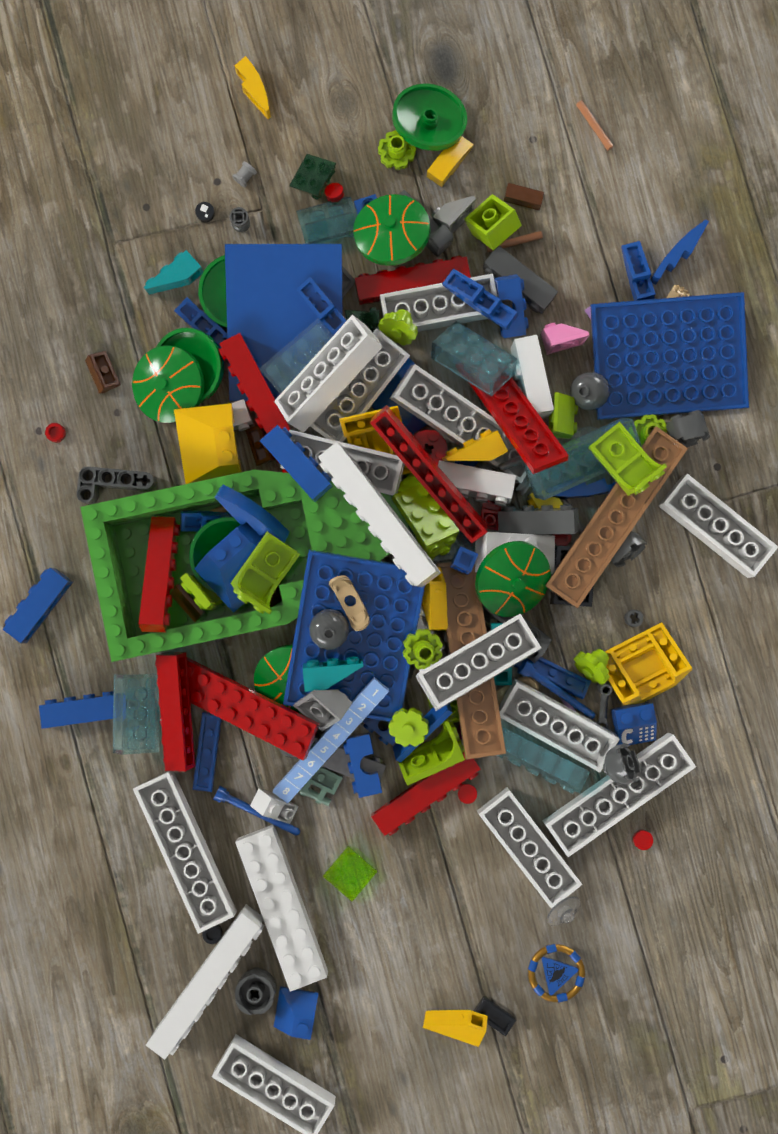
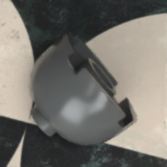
M596 372L583 373L573 380L570 386V396L574 397L575 404L581 409L594 410L601 408L609 397L608 381L603 375Z
M631 531L612 558V563L618 568L626 565L624 561L630 558L631 561L635 559L646 548L647 542L638 533Z
M324 609L312 618L309 625L310 637L319 648L334 650L347 640L349 623L340 611Z
M626 743L611 748L606 753L603 764L605 774L615 783L623 785L635 783L640 779V777L636 778L637 773L640 772L639 761L634 750L629 751L627 747L630 745Z

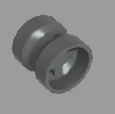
M237 207L230 212L229 218L236 231L245 232L249 229L250 219L245 209Z

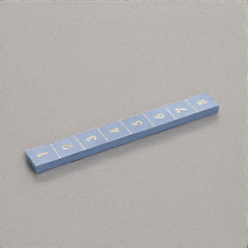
M373 677L352 701L353 703L343 718L328 727L311 746L305 760L300 759L275 786L273 793L288 804L386 696L389 689Z

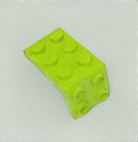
M620 421L588 447L628 496L633 493L637 495L650 486L648 484L649 481L651 483L665 474L663 470L667 465L665 463L661 465L652 460Z
M420 483L393 495V502L414 532L418 543L431 560L439 554L441 556L447 554L451 550L452 544L456 541L459 529Z
M267 531L230 583L234 588L233 592L238 595L237 598L247 604L249 601L253 604V608L258 612L271 614V597L300 553Z
M185 573L180 577L183 581L181 586L187 593L193 594L196 597L194 602L200 609L214 611L224 603L215 592L205 588L196 579L195 575Z
M450 716L443 722V729L436 738L418 746L401 763L398 762L407 786L465 760L462 754L464 746L461 740H459L458 732Z

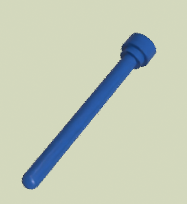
M524 660L517 670L519 674L524 677H532L590 719L595 718V712L535 671L531 662Z
M219 786L213 800L219 803H225L226 801L295 836L300 834L299 828L262 816L250 804L230 795L226 788Z

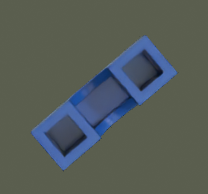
M517 274L494 278L497 297L501 300H511L512 309L518 312V317L508 330L500 326L501 336L503 338L526 335V329L529 326L527 317H524V310L527 307L525 298H522V291L525 289L523 279H520Z
M370 733L348 737L346 739L347 743H343L345 754L350 755L351 762H348L350 774H354L355 781L352 782L354 794L358 793L359 798L382 793L378 771L366 772L360 764L364 756L374 754Z

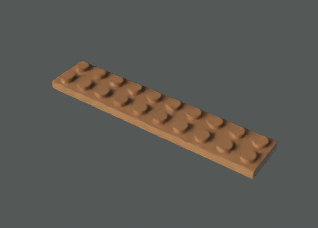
M657 426L651 431L641 448L656 463L661 465L665 463L667 465L663 470L665 474L651 483L649 481L648 484L650 486L637 495L633 493L628 496L616 482L545 585L549 590L575 608H578L688 449Z
M452 562L436 564L437 567H441L446 582L448 619L446 635L449 655L487 633L482 603L475 589L477 574L475 572V564L468 575L450 568ZM493 677L456 699L466 760L506 754Z

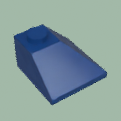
M280 986L273 1027L291 1037L311 1040L319 993L299 989L290 992L289 988Z

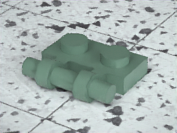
M321 766L299 791L300 795L304 797L306 795L316 800L315 802L318 804L322 803L329 806L331 799L327 798L325 794L329 792L334 795L343 776ZM313 784L321 788L320 793L310 789V785Z

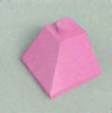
M556 323L547 324L541 332L547 355L583 345L589 337L588 331L562 323L557 325Z

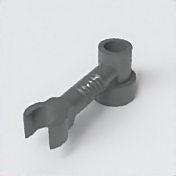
M607 680L603 685L598 682L596 684L599 693H601L600 711L596 723H605L606 729L609 728L607 722L608 698L613 689Z

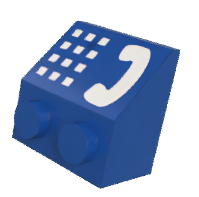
M646 702L610 709L615 734L619 737L617 745L623 743L634 745L656 740L657 721L653 703Z

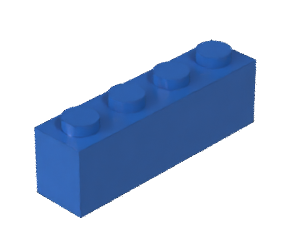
M277 425L260 442L309 497L316 502L333 487L330 484L331 478L325 471L321 473L316 468L318 463L311 456L307 458L303 452L306 450L299 442L294 443L290 439L292 434L285 427L281 429Z
M49 568L42 572L40 575L41 580L37 585L34 584L30 588L28 597L17 605L16 609L18 610L14 615H10L4 623L5 627L2 630L20 643H27L73 583V581L55 568Z
M114 691L102 692L103 696L95 697V694L83 695V699L76 700V696L66 697L64 702L58 703L57 699L45 700L44 705H39L41 729L123 717L121 695L114 694Z

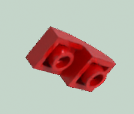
M487 500L486 503H482L480 517L487 524V529L498 531V511L501 510L502 506L495 505L494 501Z

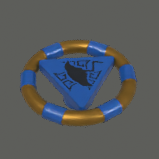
M552 944L541 948L534 954L528 967V978L532 989L539 997L550 1002L559 1003L570 1000L581 990L585 980V967L581 957L575 950L565 945ZM554 952L566 953L576 963L577 967L545 957L544 955ZM540 959L542 960L549 993L545 992L536 981L535 971ZM578 972L575 985L571 990L566 993L553 995Z

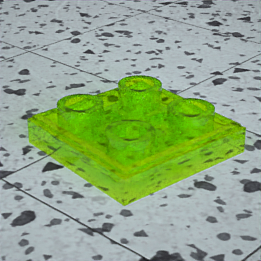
M347 846L323 874V877L352 902L377 873V870L351 847Z

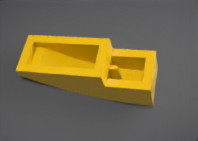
M245 56L234 65L236 74L243 81L241 84L243 93L269 119L271 118L270 108L264 85L255 67Z
M462 136L460 141L454 146L444 149L427 170L426 177L440 187H443L448 178L454 174L473 148L474 144Z

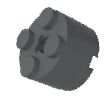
M701 410L693 411L684 417L681 414L673 416L666 425L668 435L686 447L698 444L697 441L701 438L703 441L710 438Z
M258 967L248 970L241 976L235 989V1001L242 1012L248 1015L263 1014L271 1007L277 988L273 976L268 971Z

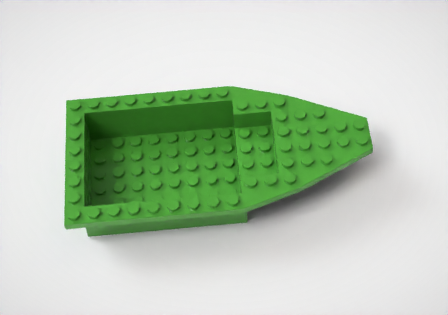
M254 469L80 507L111 662L291 623L298 618L309 549L376 561L383 560L390 553H386L380 545L382 540L377 536L374 537L369 531V523L362 521L355 511L358 509L346 501L343 496L346 493L338 489L332 481H330V484L333 487L314 502L289 473ZM224 484L260 505L289 531L285 543L298 551L300 555L280 582L279 588L282 601L270 607L272 610L271 614L258 612L249 601L234 613L223 603L214 611L204 609L206 614L197 622H194L172 597V607L168 608L170 625L166 626V633L141 631L138 623L151 517H175L177 525H179L181 511H210L222 506L215 498V495ZM381 493L409 530L408 523L392 500L393 495ZM180 530V535L176 536L178 553L174 554V559H176V571L172 572L174 587L177 584L181 585L183 583L180 577L185 573L194 575L190 566L189 550L191 542L198 531Z

